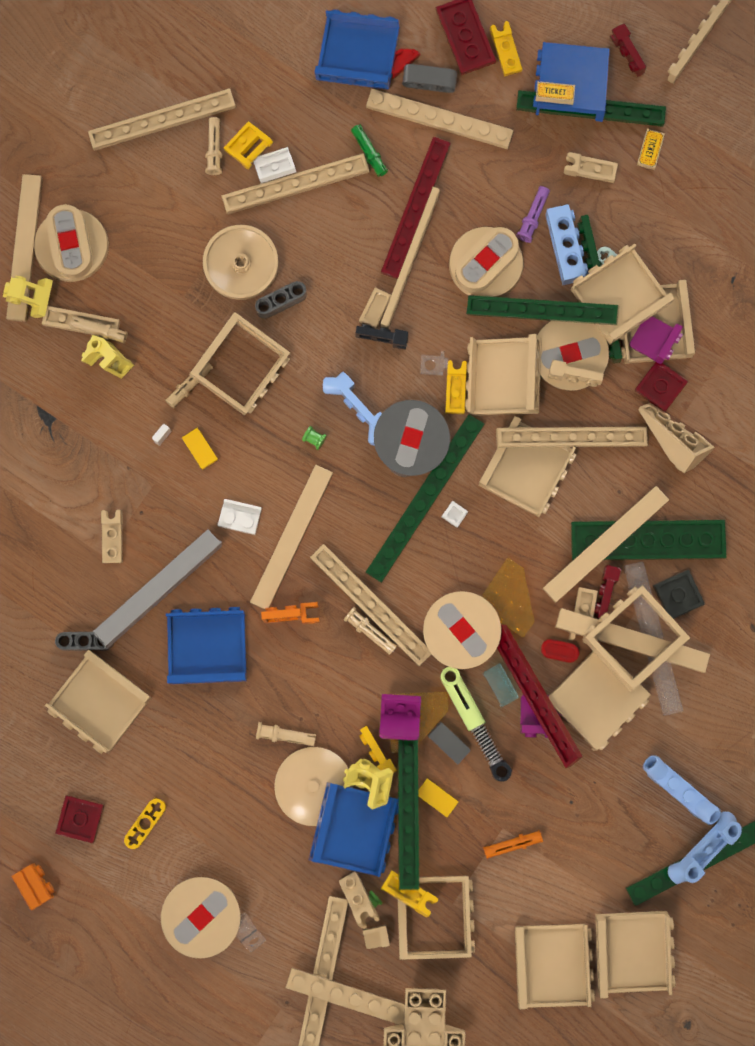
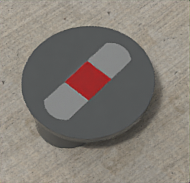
M405 400L391 405L381 414L374 429V445L378 456L394 474L401 477L422 475L430 472L443 461L449 449L450 433L444 417L436 408L422 401Z

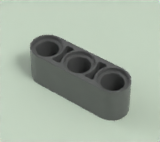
M407 64L404 66L402 85L414 89L453 93L456 89L458 73L453 69Z
M296 281L258 299L255 303L257 315L262 319H267L301 303L307 296L305 285L300 281ZM295 289L303 290L301 295H295L293 291ZM279 297L286 298L284 303L276 302ZM262 305L269 306V309L265 312L259 310Z
M62 632L55 638L56 646L64 651H106L114 645L113 643L108 649L101 646L100 640L94 635V632ZM87 636L89 643L83 647L80 644V640ZM64 637H69L70 643L68 646L63 647L61 640Z

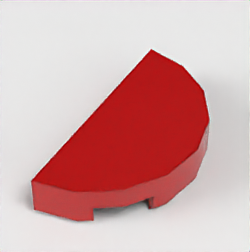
M402 48L396 51L391 77L393 79L404 71L405 65L412 64L420 57V53L415 49Z

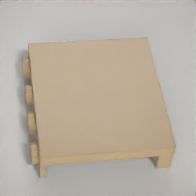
M636 244L630 247L628 245L624 246L619 250L620 254L615 257L613 255L609 256L603 261L605 264L600 267L596 265L588 271L589 274L583 277L581 275L576 278L570 289L580 303L619 305L617 325L595 324L609 344H612L670 305L675 299L671 293H665L634 250Z
M679 280L677 284L660 285L666 294L671 293L675 299L670 305L653 315V317L674 328L676 323L683 327L680 332L683 336L678 344L674 343L671 349L674 351L669 360L692 358L695 354L687 282L686 280ZM639 326L619 338V340H622L623 347H620L625 364L654 361L629 346Z
M529 334V338L476 340L470 337V343L467 346L470 356L469 362H467L469 380L466 382V389L468 391V399L465 402L466 410L473 416L539 413L541 338L537 334Z
M514 416L509 428L532 427L522 423V419ZM576 447L497 448L478 486L540 517L541 513L546 514L550 506L547 503L550 496L555 497L559 489L556 486L558 481L564 480L568 472L565 470L567 464L573 463L577 455L574 453Z
M88 650L84 655L83 661L50 703H46L45 706L48 708L47 712L54 718L59 716L64 720L62 723L70 730L73 728L79 732L78 737L85 742L91 741L96 751L100 754L103 752L109 754L151 700V697L95 653Z
M592 651L548 697L556 711L593 747L592 750L596 751L599 749L601 751L608 745L609 742L607 740L612 735L615 737L622 730L620 726L625 721L629 723L635 717L634 712L638 708L642 709L649 702L647 698L650 694L641 685H638L633 691H629ZM615 660V662L624 670V672L631 679H633V677Z
M668 912L595 914L597 981L600 998H608V993L667 990L669 995H672V988L675 987V977L672 975V968H675L674 956H671V949H674V938L671 937L670 930L674 929V922Z
M587 924L514 926L518 1008L591 1007V1002L595 1001L594 989L590 987V981L594 980L593 969L589 967V961L593 959L592 949L588 947V941L592 939L591 928H588Z

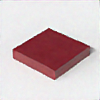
M655 362L634 391L657 408L666 412L688 381L665 364Z
M65 795L55 834L94 843L104 805Z

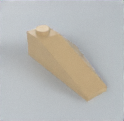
M648 403L638 409L670 461L683 473L694 469L715 448L697 432L692 434L684 429L686 425L683 423H676L670 420V415L653 404Z

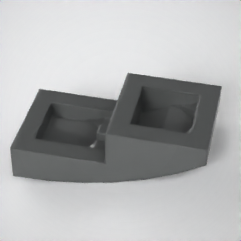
M439 722L427 735L456 764H459L471 751L442 722Z

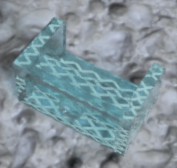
M501 664L482 673L499 701L501 708L519 698Z

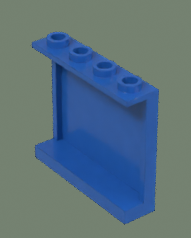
M326 10L327 20L319 63L315 67L316 80L389 90L400 30L399 20L390 16L382 18L374 14L366 16L360 15L357 12L343 13L339 10Z
M543 42L542 50L538 49L537 61H540V65L536 67V76H539V80L535 81L534 91L536 92L537 82L539 81L575 85L573 105L536 101V96H534L533 107H536V115H539L540 109L596 114L595 121L603 122L606 106L609 49Z
M240 607L228 608L229 611H221V608H209V612H202V609H190V612L182 613L181 609L171 610V613H166L169 674L167 675V683L192 684L247 681L244 610H240Z
M327 782L309 860L380 877L386 867V862L384 861L385 854H388L390 850L389 837L395 829L393 820L394 816L398 814V799L389 797L386 805L372 810L367 806L370 792L349 787L344 788V786Z

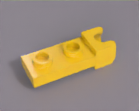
M508 21L504 22V31H498L495 25L490 27V34L504 77L522 72V66Z
M451 360L447 363L445 414L465 413L466 361L462 362L461 368L458 370L453 368Z
M365 726L360 729L362 734L359 737L364 746L366 744L370 746L372 751L369 754L374 763L376 761L379 762L378 769L382 771L389 768L395 773L397 770L391 759L386 760L368 727Z
M390 871L381 887L382 890L410 906L424 917H429L431 914L430 910L425 906L426 902L431 904L438 902L437 897L421 888L419 890H399L398 874L394 871Z

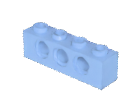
M569 204L547 209L545 216L562 285L571 284L579 276L585 277L588 274L587 264L583 263L582 256H584L583 247L578 244L577 240L579 239V231L577 227L574 228V211L570 210ZM565 224L568 229L561 230L558 225ZM563 242H570L572 247L566 248ZM573 259L577 264L574 266L569 265L567 260Z

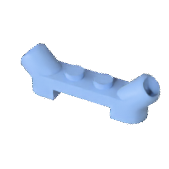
M343 371L336 378L325 377L323 379V392L325 394L342 395L345 398L343 401L350 409L353 407L357 412V418L362 423L366 422L369 425L368 442L374 445V429L382 413L379 412L373 416L352 392L355 388V383Z
M657 755L649 756L645 760L643 769L649 778L679 801L691 814L708 825L718 821L721 815L720 809L667 766Z
M721 812L717 824L680 862L669 866L668 875L670 879L676 884L685 881L690 883L697 882L705 874L703 870L705 866L727 843L733 845L740 837L742 828L737 822L736 817L730 812Z

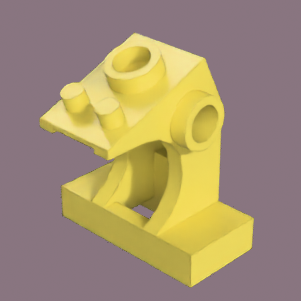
M22 276L11 277L10 283L6 282L3 297L6 298V302L20 305L23 302L31 305V317H45L53 280L45 278L38 280V283L34 284L26 281V278ZM26 288L34 291L33 299L24 296Z
M92 335L91 340L87 344L86 351L82 353V361L90 366L99 358L104 357L99 365L104 370L121 379L134 366L111 342L98 336Z
M360 759L355 764H352L349 769L345 770L346 777L343 778L344 788L356 785L358 788H367L370 791L367 806L372 810L388 803L394 773L392 770L387 768L381 771L367 759Z

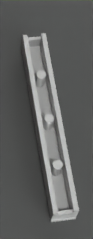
M209 530L205 531L93 631L94 635L108 649L222 547V542Z

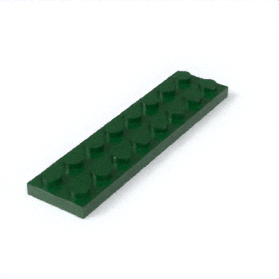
M725 520L646 521L604 560L726 559ZM617 521L571 522L572 561Z

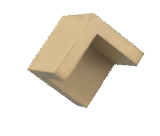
M386 925L363 929L367 949L390 946Z

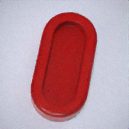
M548 639L541 645V653L547 659L573 663L580 654L578 647L572 643Z

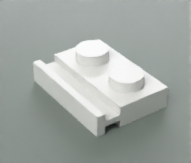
M288 147L258 156L253 161L260 183L296 173Z
M224 499L218 527L255 535L262 508Z

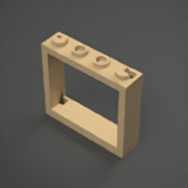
M234 312L189 376L243 415L247 412L251 414L257 406L254 403L258 397L262 398L268 391L266 386L269 381L273 383L279 375L277 370L280 366L284 368L290 360L287 357L290 352ZM235 324L280 355L245 406H242L200 375V372Z
M643 585L638 589L636 587L631 589L627 593L629 597L624 602L620 599L613 606L615 610L610 614L606 612L598 619L601 623L596 627L590 626L584 632L586 636L583 638V641L629 691H633L690 639L686 632ZM641 596L678 637L631 679L594 637L635 599Z
M468 875L419 877V883L462 882L464 950L407 952L406 904L398 900L400 960L471 957V952H475V941L471 940V932H474V920H470V912H473L474 909L473 900H469V892H473L472 880H469Z

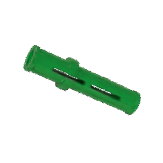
M361 124L354 126L351 132L366 155L368 164H371L378 177L384 176L388 169L383 164L380 153L373 147Z

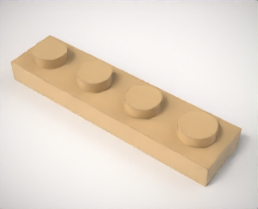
M47 306L45 317L42 320L43 326L90 335L95 334L70 328V321L73 320V316L105 326L111 325L112 328L118 330L120 326L119 319Z

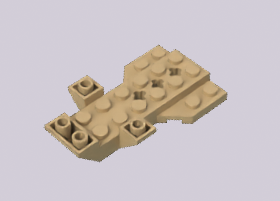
M406 988L404 1023L384 1028V1046H465V1030L445 1024L446 989Z

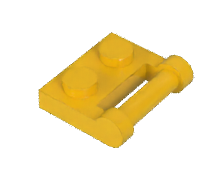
M248 121L225 145L224 150L246 169H249L252 166L251 163L267 146L270 147L273 141ZM259 139L262 140L249 156L245 158L244 155Z

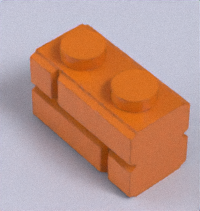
M35 863L30 864L11 876L31 911L54 898L52 893L55 892L51 883L45 882L43 878L45 873L41 866H36Z

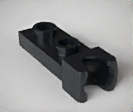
M362 324L356 327L355 335L356 338L393 344V348L406 350L409 332L395 329L394 333L388 328H380L378 330L373 329L370 325Z

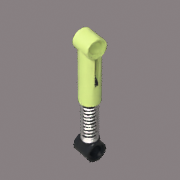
M446 667L441 673V682L446 688L468 731L474 732L473 736H476V742H479L478 745H481V751H484L483 754L487 757L486 760H489L488 763L492 777L499 782L507 781L512 774L511 767L506 763L505 759H502L501 754H498L499 751L495 748L496 745H493L494 742L490 739L491 736H488L489 732H486V726H483L485 720L459 671L456 668ZM447 672L455 674L456 679L453 682H448L445 679ZM455 685L458 687L463 699L465 700L464 703L461 701L456 689L454 688ZM499 766L505 767L507 771L506 776L503 778L498 777L496 774Z

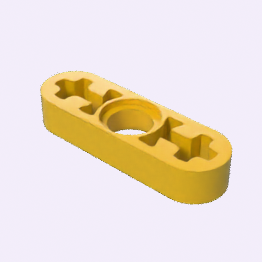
M152 799L124 838V843L128 848L137 849L143 844L166 811V804L163 800ZM159 802L162 810L154 813L153 816L156 817L154 821L151 816L146 815V812L151 813L154 809L152 804H158ZM143 818H148L151 822L147 830L140 827V821ZM135 828L145 833L144 836L139 834L137 837L138 844H130L131 840L129 837H134L137 834V831H134Z

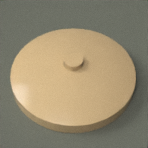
M234 225L224 228L211 238L204 251L203 269L205 276L214 290L227 298L246 300L262 294L271 286L278 272L279 261L275 245L263 231L252 226Z
M308 747L292 753L281 764L275 778V795L280 808L289 818L297 823L317 826L326 784L328 782L344 786L343 778L346 777L344 772L346 769H349L346 763L332 751L319 747Z

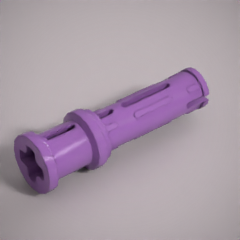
M543 186L538 188L527 217L522 220L523 225L520 232L516 234L519 240L527 243L532 241L534 229L538 227L537 220L550 193L548 188Z

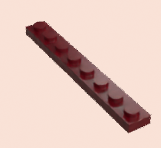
M436 137L432 138L381 269V274L398 280L432 188L436 184L448 153L450 142Z
M506 624L501 625V637L497 650L565 768H569L583 756Z

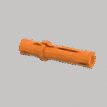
M540 830L526 835L519 834V837L483 848L486 858L489 859L521 848L523 850L527 849V846L542 843L543 839Z

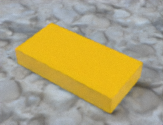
M198 428L182 437L202 470L218 461V458Z
M428 778L418 790L419 797L445 817H448L458 804L456 799Z

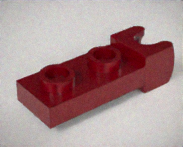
M625 24L612 29L613 34L610 35L615 47L619 46L621 55L628 60L631 72H635L637 77L643 75L646 65L630 40V31Z
M606 565L604 568L602 581H605V583H601L599 595L602 596L600 603H596L594 613L597 614L596 619H599L608 612L613 586L619 581L621 568Z

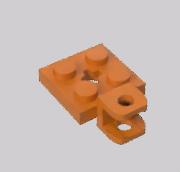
M318 602L300 603L301 609H297L295 605L285 606V610H278L277 607L265 608L266 611L261 612L262 621L264 623L302 620L303 625L320 623L319 618H307L306 609L318 608Z

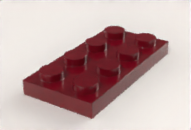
M454 0L435 8L461 75L496 63L495 56L472 0Z

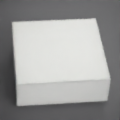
M163 424L152 439L160 446L172 431Z
M452 501L442 515V518L458 528L468 511Z

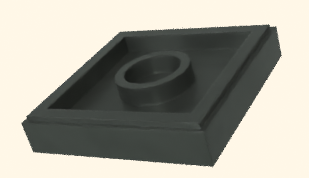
M689 569L653 585L663 608L673 619L705 605Z

